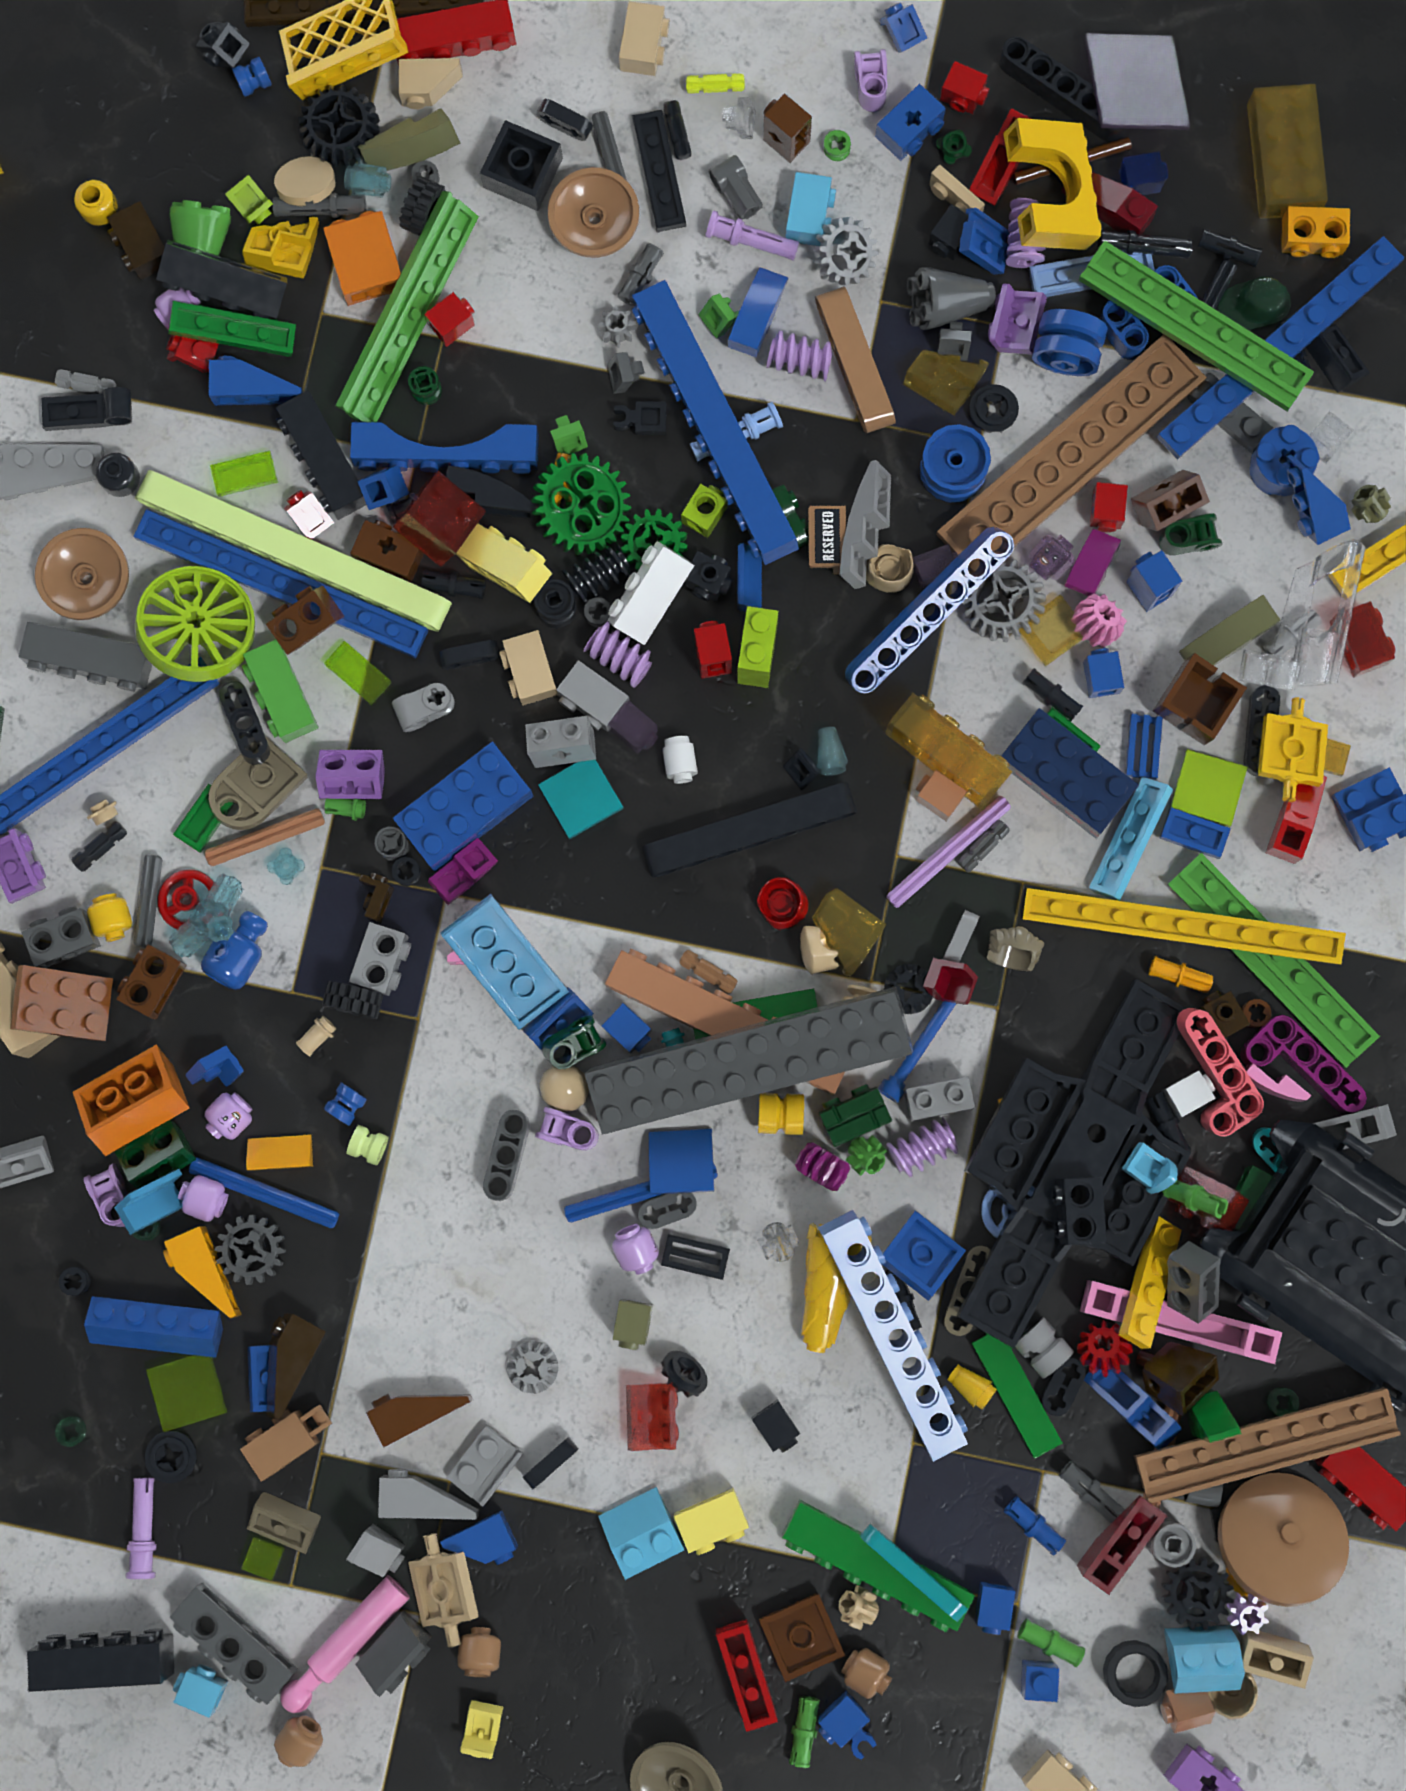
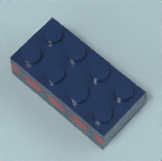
M1040 708L997 762L1095 839L1104 831L1139 786L1138 783Z

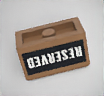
M846 506L809 507L810 568H833V574L840 573L842 545L846 531Z

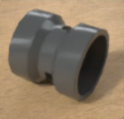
M388 826L382 828L375 837L374 844L376 850L388 861L395 862L397 859L405 857L409 851L407 837L396 827Z

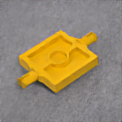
M1300 697L1292 698L1290 715L1281 716L1267 713L1263 718L1258 776L1273 778L1283 782L1282 800H1288V802L1296 801V786L1298 784L1319 787L1323 784L1328 724L1313 722L1304 717L1305 699L1301 698L1299 700Z

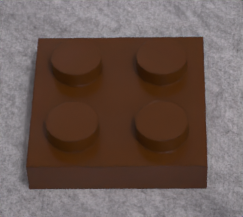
M819 1592L759 1618V1622L785 1682L845 1656Z

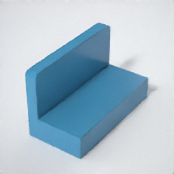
M179 1169L129 1193L114 1207L130 1235L182 1209V1200L178 1199L179 1191L174 1184L182 1175Z

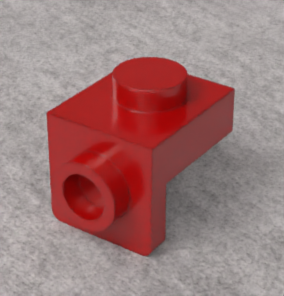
M171 335L166 347L169 350L167 360L171 362L179 360L203 373L209 372V360L214 359L219 344Z

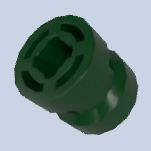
M420 366L410 373L408 385L414 400L422 405L436 403L442 394V387L436 372L430 367Z

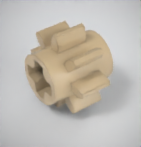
M856 1585L854 1592L846 1590L839 1600V1611L842 1614L840 1620L849 1623V1626L858 1630L862 1629L863 1623L872 1625L879 1611L878 1604L875 1601L877 1595L868 1592V1589Z

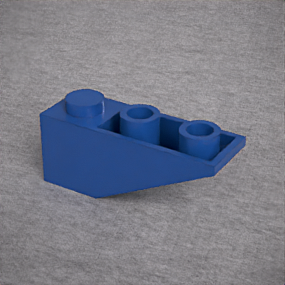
M1291 454L1288 455L1289 469L1286 473L1294 489L1295 495L1292 496V501L1299 512L1300 520L1297 521L1301 534L1304 537H1309L1317 545H1320L1350 530L1346 504Z

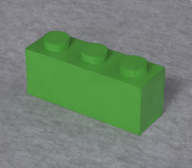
M275 639L244 653L243 656L246 664L242 665V668L249 682L255 681L259 691L254 694L261 709L267 708L271 719L267 720V724L274 738L279 736L284 743H288L319 729L288 657L278 641Z

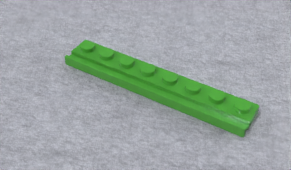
M442 191L335 405L344 410L347 415L357 422L377 423L427 322L424 314L435 306L479 218L463 202L455 199L451 192Z
M1105 240L1079 277V281L1287 412L1314 373L1313 370Z
M1202 853L1167 884L1194 912L1268 922ZM1230 949L1344 1068H1347L1352 1061L1358 1058L1380 1037L1306 960Z

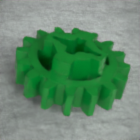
M646 509L645 517L642 519L637 514L633 515L635 524H625V529L629 534H621V541L627 544L622 546L621 550L623 554H630L626 559L629 565L636 563V572H638L643 564L640 556L645 553L649 546H652L650 544L651 533H653L656 541L672 549L674 546L673 551L681 555L680 552H687L688 549L687 544L682 543V541L687 539V533L679 532L682 528V522L678 521L673 524V514L669 513L666 517H662L661 509H657L656 514L653 516ZM656 525L664 526V527L667 528L668 530H667V531H663L662 529L658 528ZM645 527V531L643 532L641 537H637L636 540H634L637 533Z

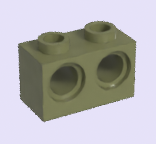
M625 1299L619 1300L612 1340L619 1341L618 1347L638 1350L639 1345L647 1343L653 1304Z

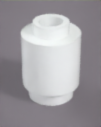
M675 736L664 740L665 747L662 750L667 778L674 779L675 784L692 781V776L698 774L694 746L693 743H690L689 737Z

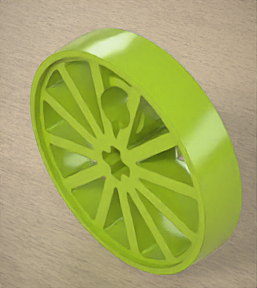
M186 566L160 575L145 589L136 610L135 634L144 656L161 672L184 681H210L229 674L245 660L243 654L251 650L254 641L255 616L251 601L246 592L232 578L211 568ZM200 582L216 585L202 605L203 594ZM168 587L174 595V602H170L158 595V593ZM224 591H227L235 598L212 609ZM184 594L193 595L195 599H193L192 602H189L188 600L181 598V596ZM153 604L170 615L144 613L147 606ZM238 609L243 610L246 616V620L221 618ZM158 626L169 627V629L147 637L144 627ZM221 630L243 631L246 633L243 642H239ZM178 639L167 656H163L155 649V647L165 642ZM212 641H217L235 653L224 660ZM190 644L191 666L174 662L183 648ZM198 645L203 646L214 662L213 665L198 666Z

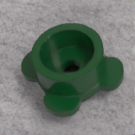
M961 130L951 131L944 137H939L936 142V146L942 150L944 162L947 164H954L956 159L961 157H969L972 151L971 146L967 145L966 137ZM956 145L957 148L952 149L951 146Z

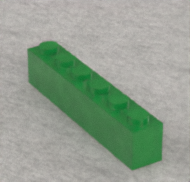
M799 1499L782 1533V1538L787 1540L785 1546L799 1554H802L804 1550L816 1556L814 1559L816 1563L829 1570L832 1569L833 1565L845 1571L843 1574L844 1578L857 1585L864 1581L873 1586L872 1593L884 1600L889 1601L893 1597L903 1602L901 1608L918 1617L921 1612L931 1617L930 1624L944 1632H947L949 1628L958 1631L966 1613L958 1622L955 1621L860 1537L862 1532ZM916 1562L969 1609L975 1597L972 1591Z

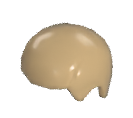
M552 1065L543 1073L539 1083L541 1097L544 1102L551 1108L561 1112L577 1110L586 1102L590 1092L585 1074L574 1065L567 1069H558Z
M1245 1672L1240 1690L1208 1692L1218 1714L1228 1719H1239L1253 1711L1258 1700V1687L1253 1675Z

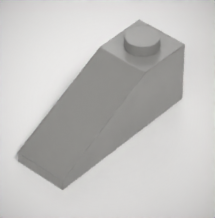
M1388 1104L1312 1123L1318 1125L1338 1140L1348 1131L1365 1144L1397 1135Z
M390 1469L388 1470V1475H383L379 1479L378 1518L477 1519L479 1517V1509L416 1475H408V1470Z

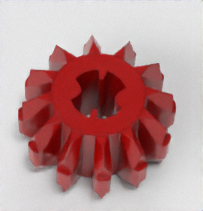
M1105 1320L1101 1322V1328L1098 1329L1094 1324L1090 1323V1333L1081 1332L1080 1340L1082 1343L1077 1345V1352L1082 1354L1080 1363L1084 1366L1089 1365V1372L1092 1374L1101 1369L1102 1376L1106 1378L1109 1374L1108 1370L1113 1369L1119 1375L1121 1372L1119 1364L1128 1366L1130 1363L1127 1355L1133 1352L1132 1345L1127 1343L1128 1340L1119 1336L1120 1325L1117 1323L1110 1329ZM1104 1346L1106 1349L1110 1350L1105 1352V1350L1100 1347Z

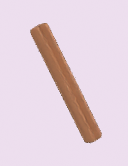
M313 809L205 850V858L210 866H216L325 824L324 816L320 809Z

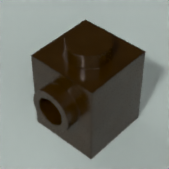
M1220 990L1203 998L1205 1005L1198 1008L1211 1015L1225 1038L1250 1025L1231 991L1223 995Z

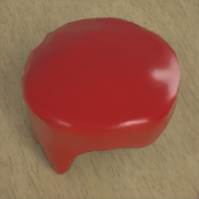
M785 877L769 880L761 888L757 897V905L761 914L773 928L778 930L796 925L804 919L808 911V899L803 889L797 883Z

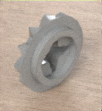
M535 1341L526 1342L516 1347L509 1356L507 1363V1373L511 1383L525 1393L536 1394L548 1389L558 1374V1361L555 1353L547 1345ZM523 1356L532 1362L539 1361L541 1358L544 1359L538 1367L539 1375L542 1377L541 1380L533 1373L524 1377L521 1376L527 1368Z

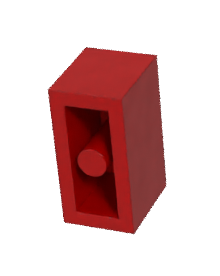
M717 621L701 623L699 625L700 628L694 629L695 647L701 678L732 673V657L725 623L718 624Z

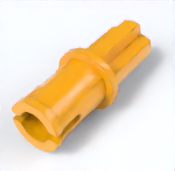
M1154 956L1148 973L1150 976L1175 983V987L1183 985L1204 993H1208L1213 984L1212 975L1188 968L1186 963L1179 965Z

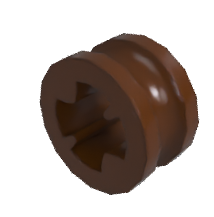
M1261 999L1250 1000L1241 1008L1250 1023L1248 1025L1250 1028L1262 1027L1271 1018L1272 1011L1270 1006ZM1250 1006L1253 1009L1257 1006L1261 1007L1260 1015L1263 1017L1261 1021L1259 1019L1254 1021L1250 1019L1252 1015L1249 1011Z

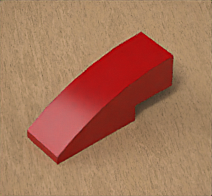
M1012 108L969 189L975 196L996 206L1020 163L1008 161L1003 133L1017 118L1032 119Z

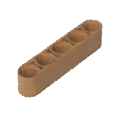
M843 286L815 296L817 310L864 432L867 434L895 424L896 421L891 403L846 287Z

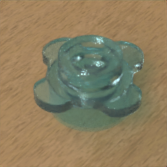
M282 848L279 851V856L267 864V869L270 873H275L280 878L282 884L290 885L299 872L305 869V863L302 859L295 858L292 855L291 849ZM287 863L289 864V868L284 869L283 865Z

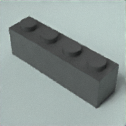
M28 621L18 656L27 664V668L30 670L45 672L46 668L57 670V675L70 679H75L76 675L87 677L88 682L98 685H105L106 681L118 683V688L132 692L136 691V687L147 688L152 664L144 656L139 645Z

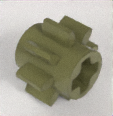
M1365 485L1355 492L1354 499L1351 500L1354 505L1351 511L1357 520L1364 519L1366 523H1377L1387 516L1391 508L1388 502L1391 497L1384 487L1378 489L1376 485Z

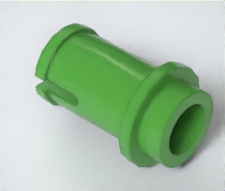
M326 799L325 814L352 817L354 821H357L358 818H364L366 811L365 800Z

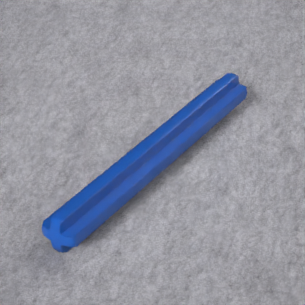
M196 1158L189 1167L190 1174L195 1176L201 1175L220 1182L226 1188L328 1228H334L339 1219V1213L206 1160Z
M713 1162L714 1179H715V1178L718 1177V1173H717V1170H716V1166H715V1164H714V1162ZM649 1180L568 1205L564 1208L567 1221L572 1223L663 1194L651 1195Z

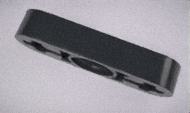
M227 682L221 687L219 698L240 752L247 763L252 765L261 764L268 759L270 747L246 687L241 682ZM234 692L237 693L242 706L237 709L230 695ZM248 716L253 719L252 725L247 729L236 727V723L241 717ZM254 737L258 746V753L253 754L248 738Z
M1270 685L1258 687L1249 698L1244 766L1248 767L1247 772L1253 776H1258L1257 764L1252 762L1251 759L1258 755V749L1261 746V739L1256 737L1253 729L1255 724L1263 723L1264 715L1255 717V713L1259 715L1262 712L1263 705L1261 701H1257V698L1266 693L1267 699L1272 700V703L1266 706L1265 715L1267 713L1279 715L1280 695Z

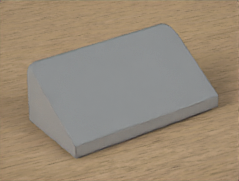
M44 1135L0 1148V1188L54 1172Z

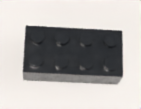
M163 1629L144 1630V1634L131 1636V1631L129 1630L111 1632V1636L99 1638L98 1632L79 1634V1638L66 1640V1634L46 1636V1640L38 1641V1645L27 1651L28 1692L162 1684L175 1673L173 1633L164 1634Z

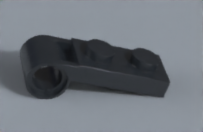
M106 388L103 390V394L41 398L42 427L45 431L120 426L132 423L131 390L127 388Z

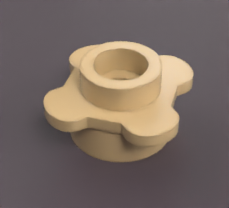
M107 799L92 806L90 808L92 814L87 819L92 818L95 825L98 826L118 815L114 807L117 804L116 801L109 804Z

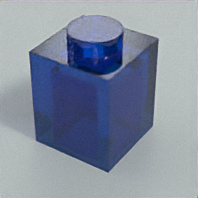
M1160 152L1124 157L1119 168L1121 183L1133 188L1142 195L1161 192L1165 180H1168L1166 162H1161Z

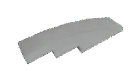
M877 460L870 462L858 488L848 518L842 545L839 575L854 589L866 586L867 560L878 557L879 530L888 528L890 524L891 475Z

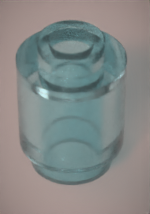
M355 163L354 166L348 165L344 178L345 189L351 190L353 194L383 198L385 192L390 191L391 174H388L386 167L360 163Z

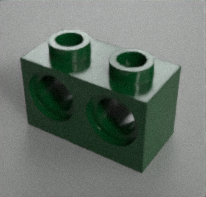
M171 1119L115 1151L127 1180L136 1189L177 1169L180 1170L196 1160L183 1131Z

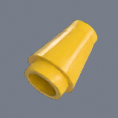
M959 1364L947 1379L973 1408L977 1406L981 1410L984 1409L997 1390L991 1385L992 1381L961 1367Z

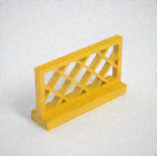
M345 0L279 30L289 74L286 75L287 84L301 100L317 94L318 89L322 91L327 90L329 85H338L408 53L406 42L400 34L392 0H383L378 11L369 8L373 0ZM356 9L358 11L351 24L343 21L347 11ZM365 14L374 16L367 30L359 27ZM382 20L389 22V29L375 34ZM329 21L331 24L324 36L316 33L321 23ZM339 26L347 28L341 42L332 39ZM355 32L364 35L361 42L348 46ZM303 33L305 35L298 48L292 46L290 37ZM312 38L321 41L314 54L306 51ZM329 44L337 47L334 54L322 58ZM302 56L311 59L308 66L297 70V65Z

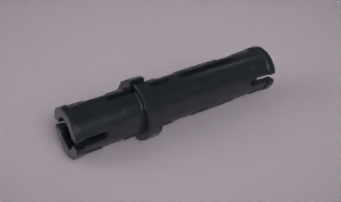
M1101 230V237L1098 238L1097 242L1098 249L1105 240L1128 255L1142 253L1189 259L1192 251V239L1136 234L1135 230H1128L1126 233ZM1118 240L1127 242H1138L1140 243V245L1119 243ZM1149 244L1171 246V248L1150 246Z

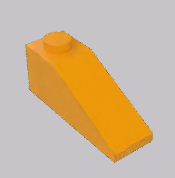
M199 1226L164 1241L167 1249L163 1250V1253L170 1268L174 1267L179 1275L229 1318L242 1315L228 1279L222 1273L224 1271L223 1267L216 1262L219 1257L206 1226Z

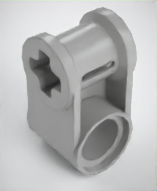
M440 683L430 684L392 701L393 709L403 732L417 730L427 723L449 714L455 705L452 693L446 686ZM441 694L443 697L441 698L442 704L437 706L435 696Z

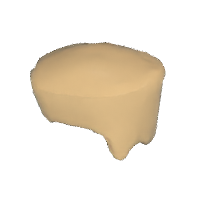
M890 544L879 545L878 557L867 560V582L883 592L902 591L909 585L913 574L914 563L911 551Z
M804 926L800 937L802 961L808 972L813 975L836 969L839 964L834 958L838 955V951L832 950L830 943L826 941L829 930L820 929L817 926Z

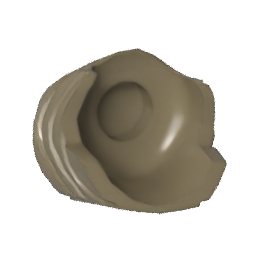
M1021 926L1008 929H994L990 931V950L988 951L987 960L993 964L1014 970L1032 971L1035 964L1039 961L1044 942Z

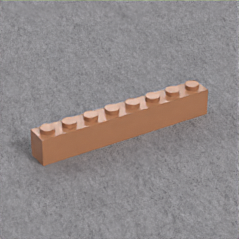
M630 949L629 953L621 950L605 983L607 988L709 1035L767 1021V1019L759 1016L761 1010L747 1003L740 1007L731 1002L732 996L717 989L714 994L702 989L704 983L690 976L683 980L674 975L675 969L660 962L656 967L646 962V955L634 949ZM845 1072L807 1081L806 1083L834 1096Z

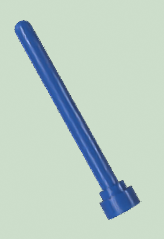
M946 1001L941 1003L913 1045L912 1054L905 1057L894 1076L890 1075L888 1079L884 1078L879 1085L878 1090L881 1094L893 1102L899 1103L905 1094L903 1091L906 1086L904 1084L905 1080L956 1003Z

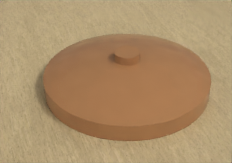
M1268 1473L1256 1476L1242 1484L1231 1494L1220 1514L1218 1542L1224 1563L1241 1587L1264 1602L1284 1607H1296L1312 1603L1331 1591L1345 1571L1349 1557V1537L1344 1519L1332 1499L1318 1486L1304 1478L1287 1473Z

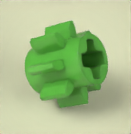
M871 1135L868 1140L861 1136L850 1143L848 1147V1154L850 1156L846 1158V1161L860 1176L865 1171L868 1174H875L884 1166V1154L887 1150L874 1135Z

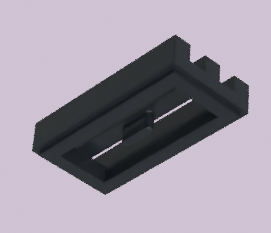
M668 1234L661 1266L723 1280L730 1248ZM676 1242L722 1253V1258L720 1260L674 1249L672 1244ZM671 1254L720 1266L719 1271L715 1272L669 1261V1256Z

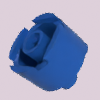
M1287 425L1275 428L1264 435L1252 453L1249 468L1251 479L1258 489L1269 495H1282L1281 497L1294 494L1293 486L1289 482L1286 473L1289 469L1287 456L1290 454L1312 474L1315 472L1320 457L1315 442L1306 432L1300 430L1295 425ZM1279 459H1280V460H1285L1286 462H1284V463L1282 464V463L1279 461Z

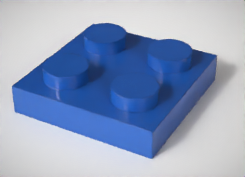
M914 1211L883 1252L886 1263L882 1265L929 1301L966 1250L917 1211Z

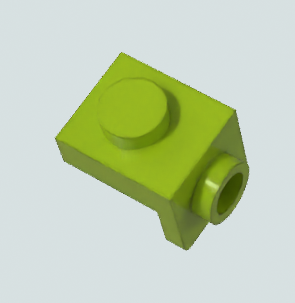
M249 175L225 194L248 224L253 220L259 224L272 214L268 208L273 203L270 199L268 200Z

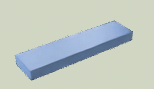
M1133 253L1129 255L1155 271L1151 254ZM1093 256L1031 266L1029 268V275L1033 292H1043L1046 297L1090 290V287L1079 281V277Z

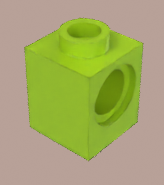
M700 484L681 514L682 523L708 538L727 509V501L722 491L712 485H709L707 488ZM703 503H709L714 507V510L709 514H702L697 508Z

